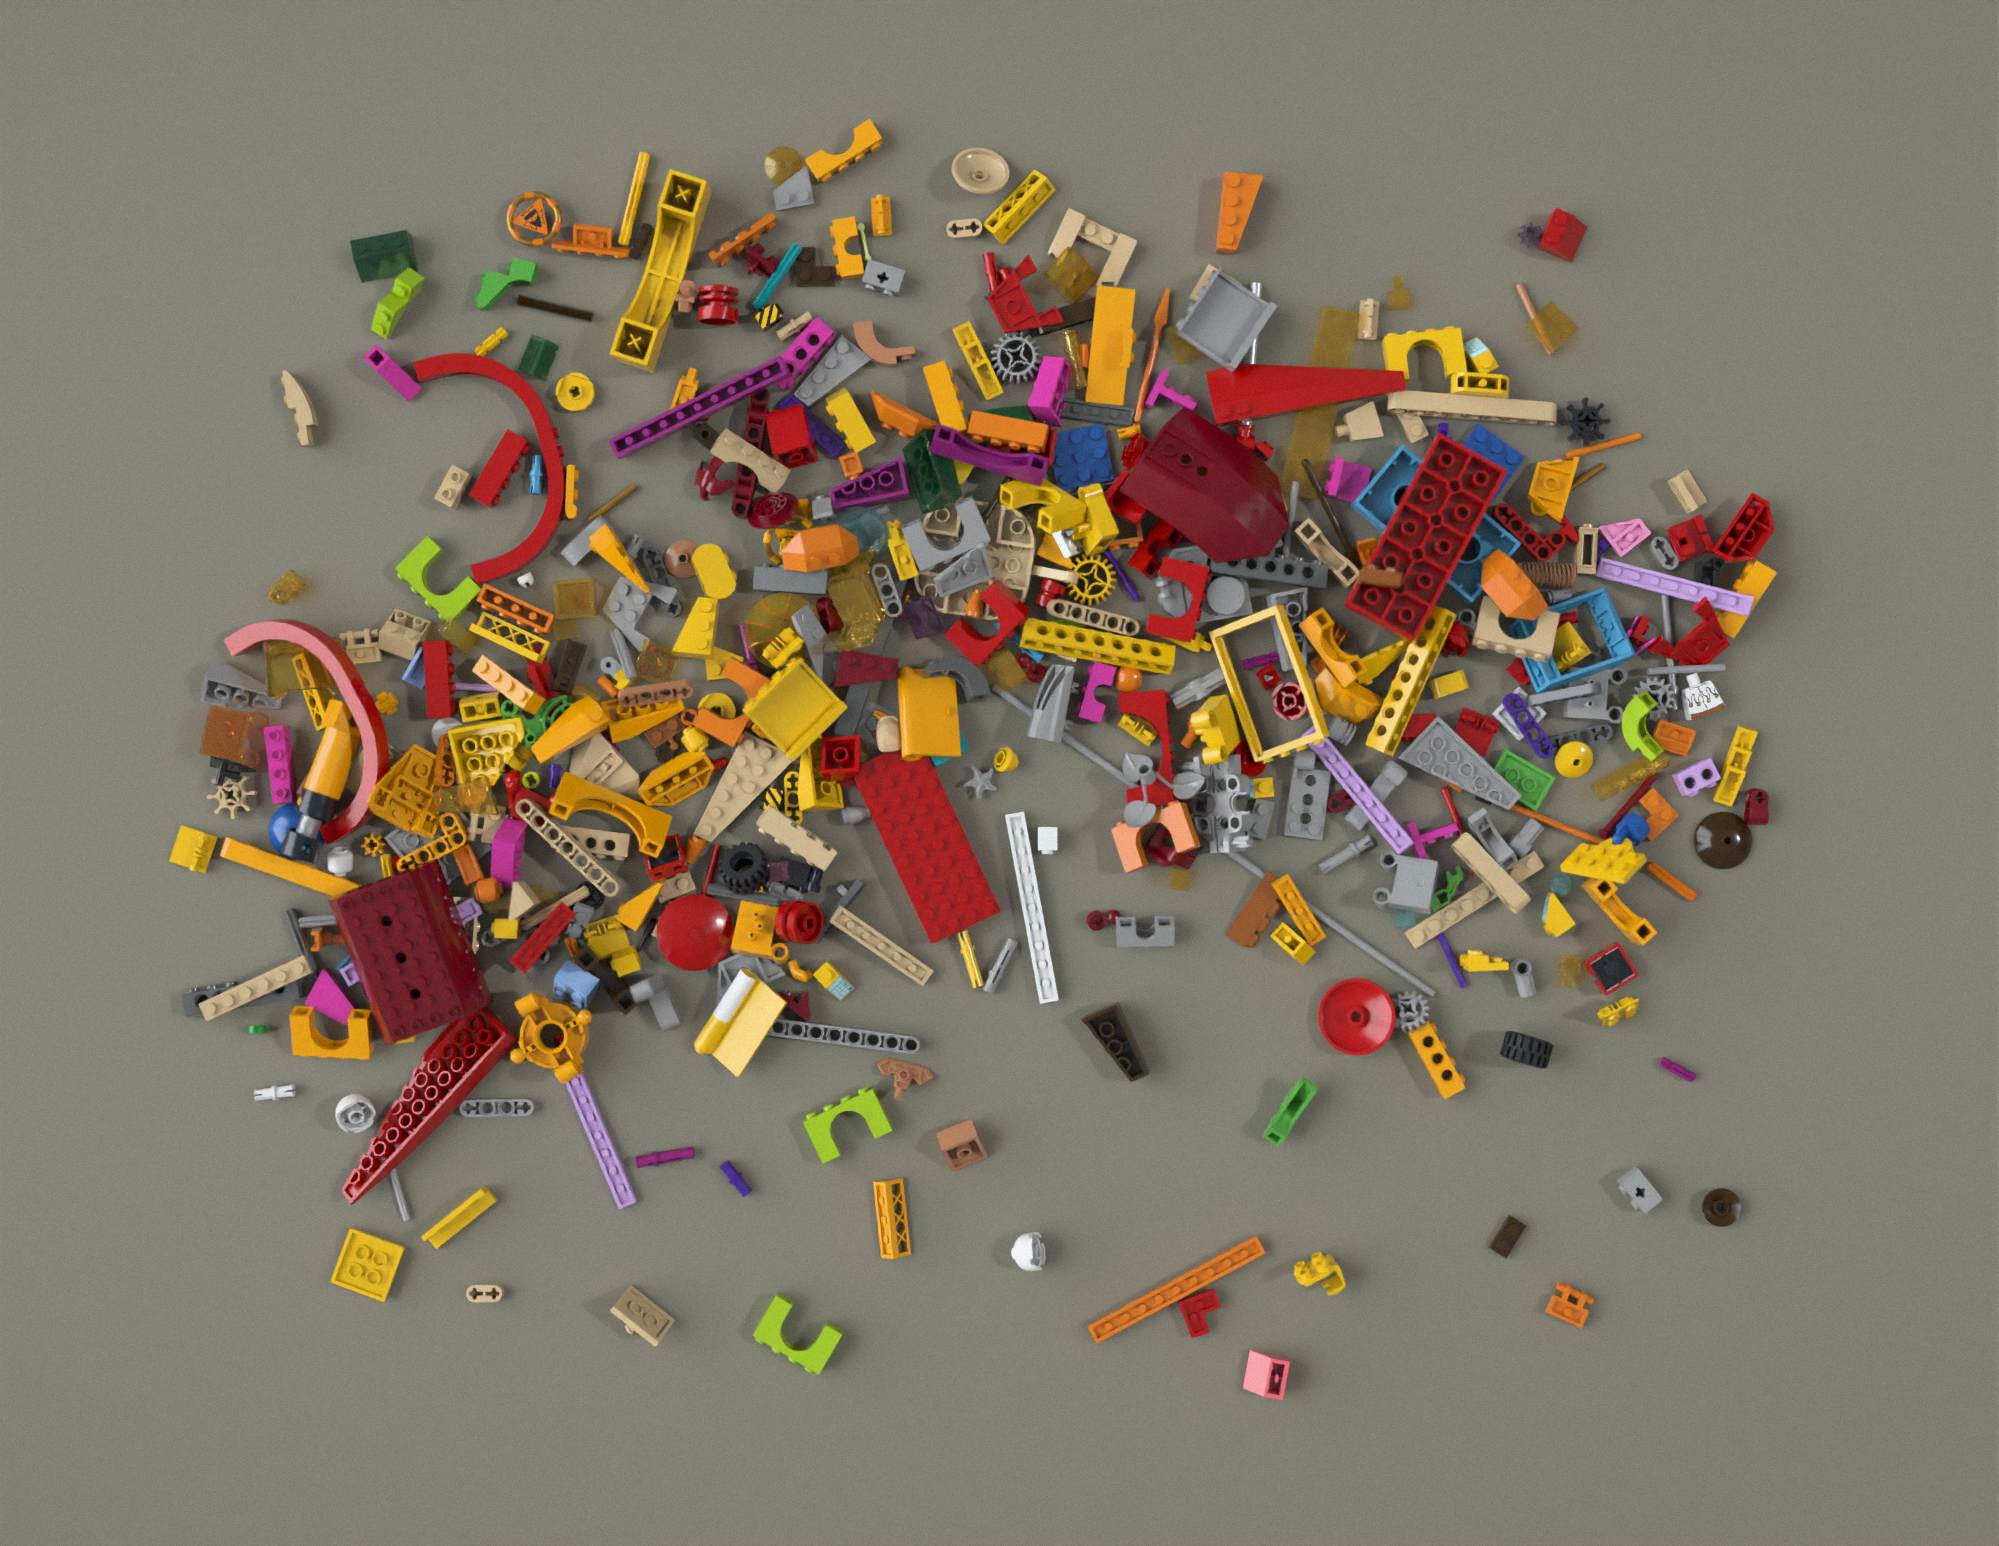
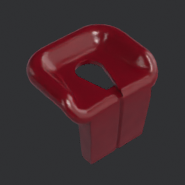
M1158 823L1146 843V854L1163 866L1176 864L1189 870L1202 847L1185 853H1177L1176 847H1165L1163 845L1164 839L1169 836L1172 838V835L1165 825Z

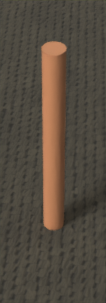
M1524 284L1517 285L1518 293L1547 355L1555 353Z

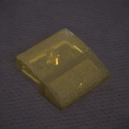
M1552 301L1525 326L1551 354L1578 329Z

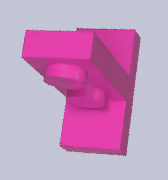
M1163 369L1144 406L1152 409L1157 397L1160 396L1181 408L1185 406L1189 410L1194 411L1197 405L1194 402V398L1186 394L1184 396L1178 394L1177 390L1171 386H1167V388L1163 386L1170 373Z
M1415 821L1404 823L1409 837L1414 842L1412 847L1416 858L1420 859L1427 858L1423 842H1425V845L1436 842V838L1443 836L1446 839L1454 836V832L1458 831L1457 824L1451 823L1419 834Z

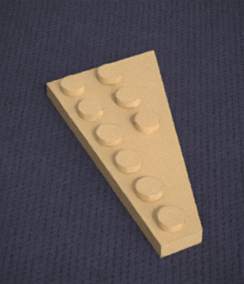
M747 731L744 732L745 737L741 744L737 746L694 832L695 835L712 842L792 762L778 747Z

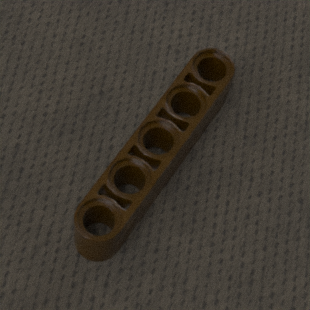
M1096 297L1057 308L1064 323L1036 328L1038 336L1093 321Z

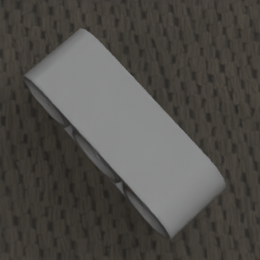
M601 515L592 521L561 552L574 568L579 566L593 553L589 545L592 543L589 539L590 536L604 524L609 525L614 531V528Z
M878 563L872 568V576L884 610L890 618H898L902 614L903 608L888 567L885 564ZM878 568L886 570L884 577L879 578L876 576L875 573ZM885 586H890L893 591L891 595L885 596L882 594V589ZM897 604L899 611L896 614L889 613L888 608L890 605Z

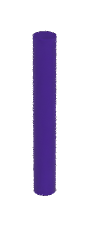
M1108 549L1103 555L1109 564L1113 565L1112 568L1132 599L1136 601L1140 598V595Z
M1444 933L1438 935L1437 938L1460 987H1467L1466 979Z

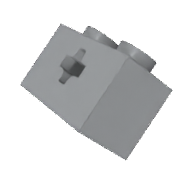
M868 259L862 284L865 286V289L875 292L877 289L884 291L883 294L889 297L899 296L906 272L905 270ZM883 276H886V279L888 281H884L883 283H881L880 279H882Z
M1635 1166L1616 1180L1620 1184L1618 1189L1625 1197L1628 1195L1631 1198L1630 1204L1637 1212L1640 1210L1643 1213H1647L1663 1200L1643 1173ZM1636 1188H1640L1639 1191H1640L1641 1193H1640L1639 1195L1636 1194V1193H1637Z

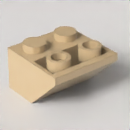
M395 608L379 632L378 648L412 661L419 647L423 646V641L426 639L431 621Z

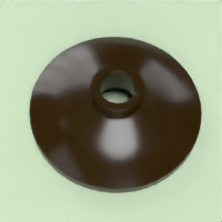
M1717 1188L1705 1196L1702 1203V1212L1706 1220L1712 1225L1726 1227L1738 1219L1741 1212V1203L1734 1192L1725 1188ZM1722 1203V1208L1718 1210L1717 1204Z

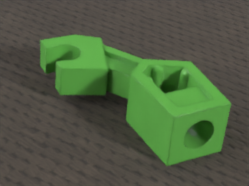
M1459 865L1454 866L1456 874L1453 876L1449 870L1445 871L1447 885L1445 889L1440 888L1434 892L1431 910L1435 911L1450 903V899L1459 882L1463 880V872ZM1445 892V900L1440 903L1437 895Z

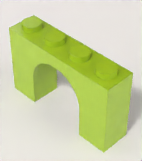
M426 536L395 568L399 572L397 576L405 583L408 581L412 585L411 590L418 596L422 595L426 599L424 602L432 610L435 608L439 612L438 616L445 623L450 622L454 624L477 600L482 587L476 584L472 577L468 576L453 592L447 595L434 594L427 585L426 574L429 567L445 550L431 537Z
M866 1086L858 1090L859 1094L853 1097L849 1094L841 1098V1103L836 1105L830 1103L823 1107L824 1111L818 1114L814 1111L806 1115L807 1119L803 1121V1124L823 1164L841 1155L831 1130L833 1119L841 1112L855 1111L861 1114L867 1121L875 1139L893 1130L874 1087L869 1089Z
M777 1292L753 1334L756 1337L755 1340L762 1345L768 1344L777 1354H785L792 1363L802 1364L809 1373L820 1374L843 1335V1330L827 1321L818 1338L811 1345L797 1347L790 1344L783 1335L782 1323L793 1306L794 1301Z

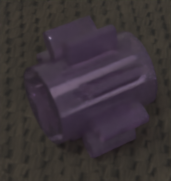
M1530 222L1528 227L1525 225L1520 227L1523 232L1517 234L1518 237H1521L1519 244H1527V248H1529L1532 242L1534 245L1539 243L1536 238H1541L1543 235L1538 231L1540 226L1535 227ZM1531 232L1533 235L1528 238L1527 234Z

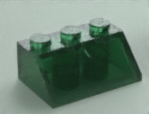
M407 230L350 240L353 260L362 283L397 277L409 267L415 272H419L412 235Z

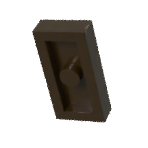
M1508 1215L1489 1248L1507 1258L1526 1225Z

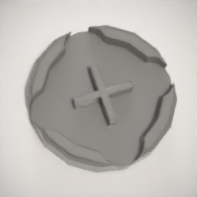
M1227 576L1219 577L1211 582L1206 593L1208 606L1212 611L1222 615L1235 613L1241 608L1245 597V592L1240 582Z

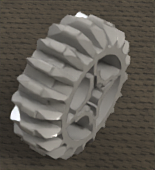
M1013 332L1012 338L1006 333V340L1004 341L1000 337L999 342L1001 345L994 343V347L997 350H991V354L996 356L991 358V362H997L992 366L993 370L999 368L996 375L1000 376L1004 373L1002 380L1005 381L1007 377H1010L1009 383L1011 384L1013 383V378H1017V384H1020V378L1022 377L1027 382L1028 378L1026 375L1034 378L1032 370L1039 372V368L1035 365L1042 364V361L1037 360L1042 357V353H1036L1041 349L1040 346L1033 347L1037 341L1034 339L1029 342L1030 335H1027L1024 339L1023 332H1020L1019 337H1016V332ZM1013 343L1021 344L1015 350L1005 348ZM1026 347L1032 354L1033 359L1031 363L1023 356ZM1020 352V361L1017 360V362L1014 361L1013 363L1012 355L1015 354L1016 356ZM1001 353L1005 354L1010 360L1007 369L1001 363ZM1016 366L1027 367L1022 372H1012Z

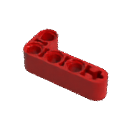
M1500 503L1491 510L1493 520L1521 543L1520 547L1536 562L1549 560L1566 542V535L1560 530L1553 531L1542 539L1507 503ZM1504 509L1503 515L1499 516V510ZM1509 516L1512 517V518L1509 519L1507 522H1505V520H1506ZM1512 521L1518 523V531H1514L1511 528ZM1525 535H1530L1532 537L1533 541L1531 545L1525 542ZM1553 535H1557L1559 537L1560 541L1558 545L1552 542ZM1539 548H1542V549L1545 550V552H1546L1545 558L1539 557V555H1538V550H1539Z

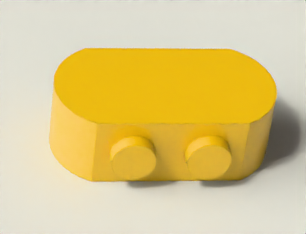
M1455 373L1451 376L1450 394L1508 399L1509 377L1500 374Z
M710 543L703 544L695 550L691 558V564L706 598L718 599V602L728 599L735 590L737 576L734 570H730L728 566L730 561L727 553L722 552L719 546Z

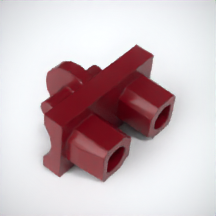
M757 243L753 247L749 245L743 257L747 261L745 265L749 267L747 274L750 276L754 273L758 276L763 274L769 279L778 266L779 259L771 255L766 260L762 256L765 253V249L761 244Z

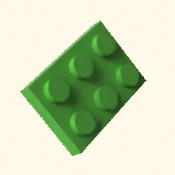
M1504 749L1493 768L1522 795L1518 801L1534 811L1538 810L1555 780L1554 776L1507 749Z

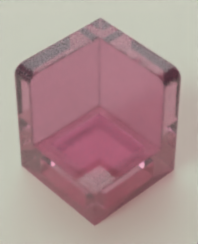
M788 860L767 863L771 882L791 880Z

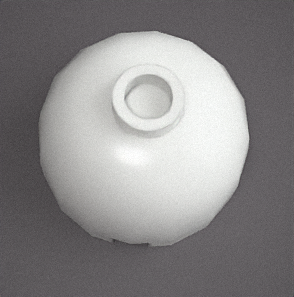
M350 1094L339 1101L335 1116L339 1127L343 1131L348 1132L349 1130L359 1133L373 1124L376 1111L372 1102L366 1096Z
M1039 1232L1021 1235L1011 1250L1012 1258L1015 1259L1017 1265L1023 1270L1039 1271L1043 1269L1040 1266L1045 1264L1046 1254L1044 1243L1040 1244L1039 1238H1042Z

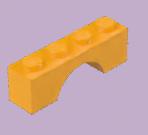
M868 119L854 128V142L848 151L839 155H831L823 150H819L806 158L805 162L818 184L820 182L825 183L833 177L834 173L845 171L850 163L862 160L869 151L874 152L878 150L883 140L872 121Z
M1321 608L1307 617L1299 627L1343 688L1358 680L1368 669L1358 655L1346 654L1337 646L1333 638L1334 622L1324 608Z
M484 655L481 656L472 669L475 674L507 698L534 715L546 700L533 689L510 675L498 663Z

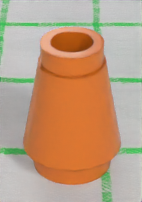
M974 589L964 609L966 616L980 619V616L983 615L984 600L980 597L983 591Z
M695 834L689 837L685 851L688 863L694 864L706 847L705 843L707 840Z

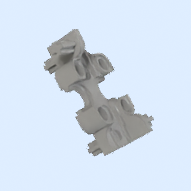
M1228 755L1226 762L1206 765L1203 757H1193V762H1183V766H1181L1183 773L1191 772L1205 777V782L1197 794H1200V797H1211L1215 802L1213 812L1203 813L1201 817H1194L1196 831L1199 834H1205L1209 839L1210 853L1246 851V848H1251V844L1254 841L1251 840V836H1245V832L1249 831L1253 826V815L1251 811H1239L1235 805L1236 798L1239 795L1250 794L1251 791L1249 777L1241 774L1240 755ZM1223 779L1226 781L1225 790H1223L1221 787V782ZM1225 818L1228 819L1229 827L1227 829L1223 825Z

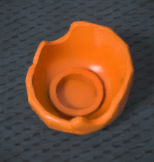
M1119 666L1116 669L1114 684L1119 691L1123 693L1136 692L1141 687L1143 680L1141 670Z

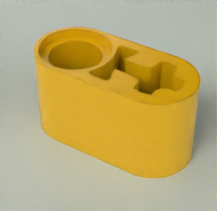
M1464 670L1429 681L1434 699L1469 688Z

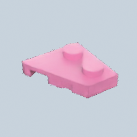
M1640 518L1598 527V531L1619 558L1651 534Z

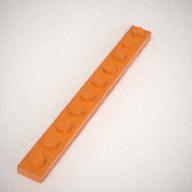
M1255 1235L1088 1324L1087 1327L1097 1344L1262 1256L1266 1252Z

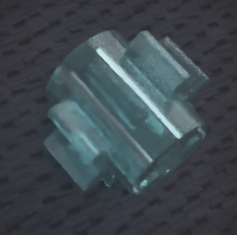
M1558 873L1549 880L1551 885L1548 888L1554 895L1558 894L1562 897L1572 890L1570 885L1573 882L1566 874L1563 876L1561 873Z

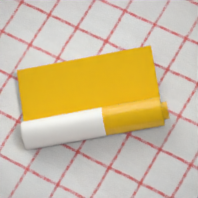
M741 968L695 1040V1050L702 1055L712 1054L733 1074L740 1077L787 1002L753 972Z

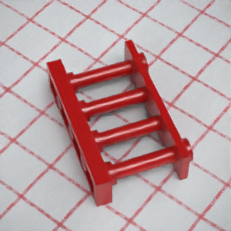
M560 902L510 959V962L520 971L526 973L570 923L576 913L563 902Z

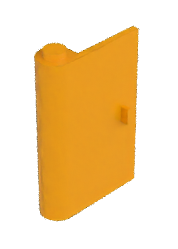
M902 667L897 672L902 759L905 761H916L921 759L922 756L961 757L956 680L949 677L924 679V669Z

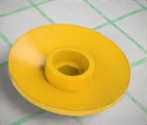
M1571 741L1564 744L1555 756L1556 769L1567 778H1578L1588 772L1593 762L1591 749L1579 741ZM1579 759L1578 763L1574 765V760Z

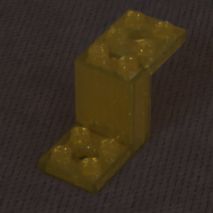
M875 549L860 552L857 557L847 564L836 566L826 585L844 624L835 644L837 652L851 651L856 647H867L873 644L886 615L868 575L877 557Z

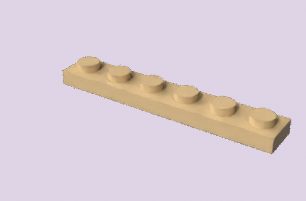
M839 905L829 919V922L921 986L926 983L934 970L843 906Z
M303 955L201 1002L199 1006L206 1021H209L313 973V970L306 955Z

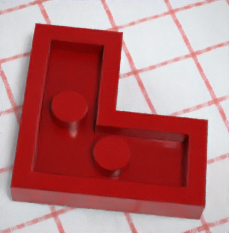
M1214 1288L1178 1301L1191 1338L1209 1333L1210 1331L1203 1314L1221 1308Z

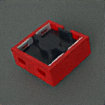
M678 833L666 837L657 858L643 853L647 873L652 882L689 870L684 845Z
M1618 942L1612 943L1583 961L1589 974L1597 978L1594 982L1602 995L1605 996L1639 976Z

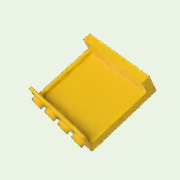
M799 656L790 658L785 664L786 667L782 671H777L772 676L773 680L768 685H763L758 690L759 694L754 699L750 698L744 704L745 708L742 710L793 762L848 708Z

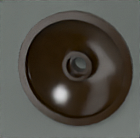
M1716 812L1705 817L1697 826L1694 834V847L1699 858L1707 865L1717 869H1730L1741 864L1749 855L1752 847V834L1749 826L1738 815L1730 812ZM1726 837L1730 840L1728 844L1724 843Z

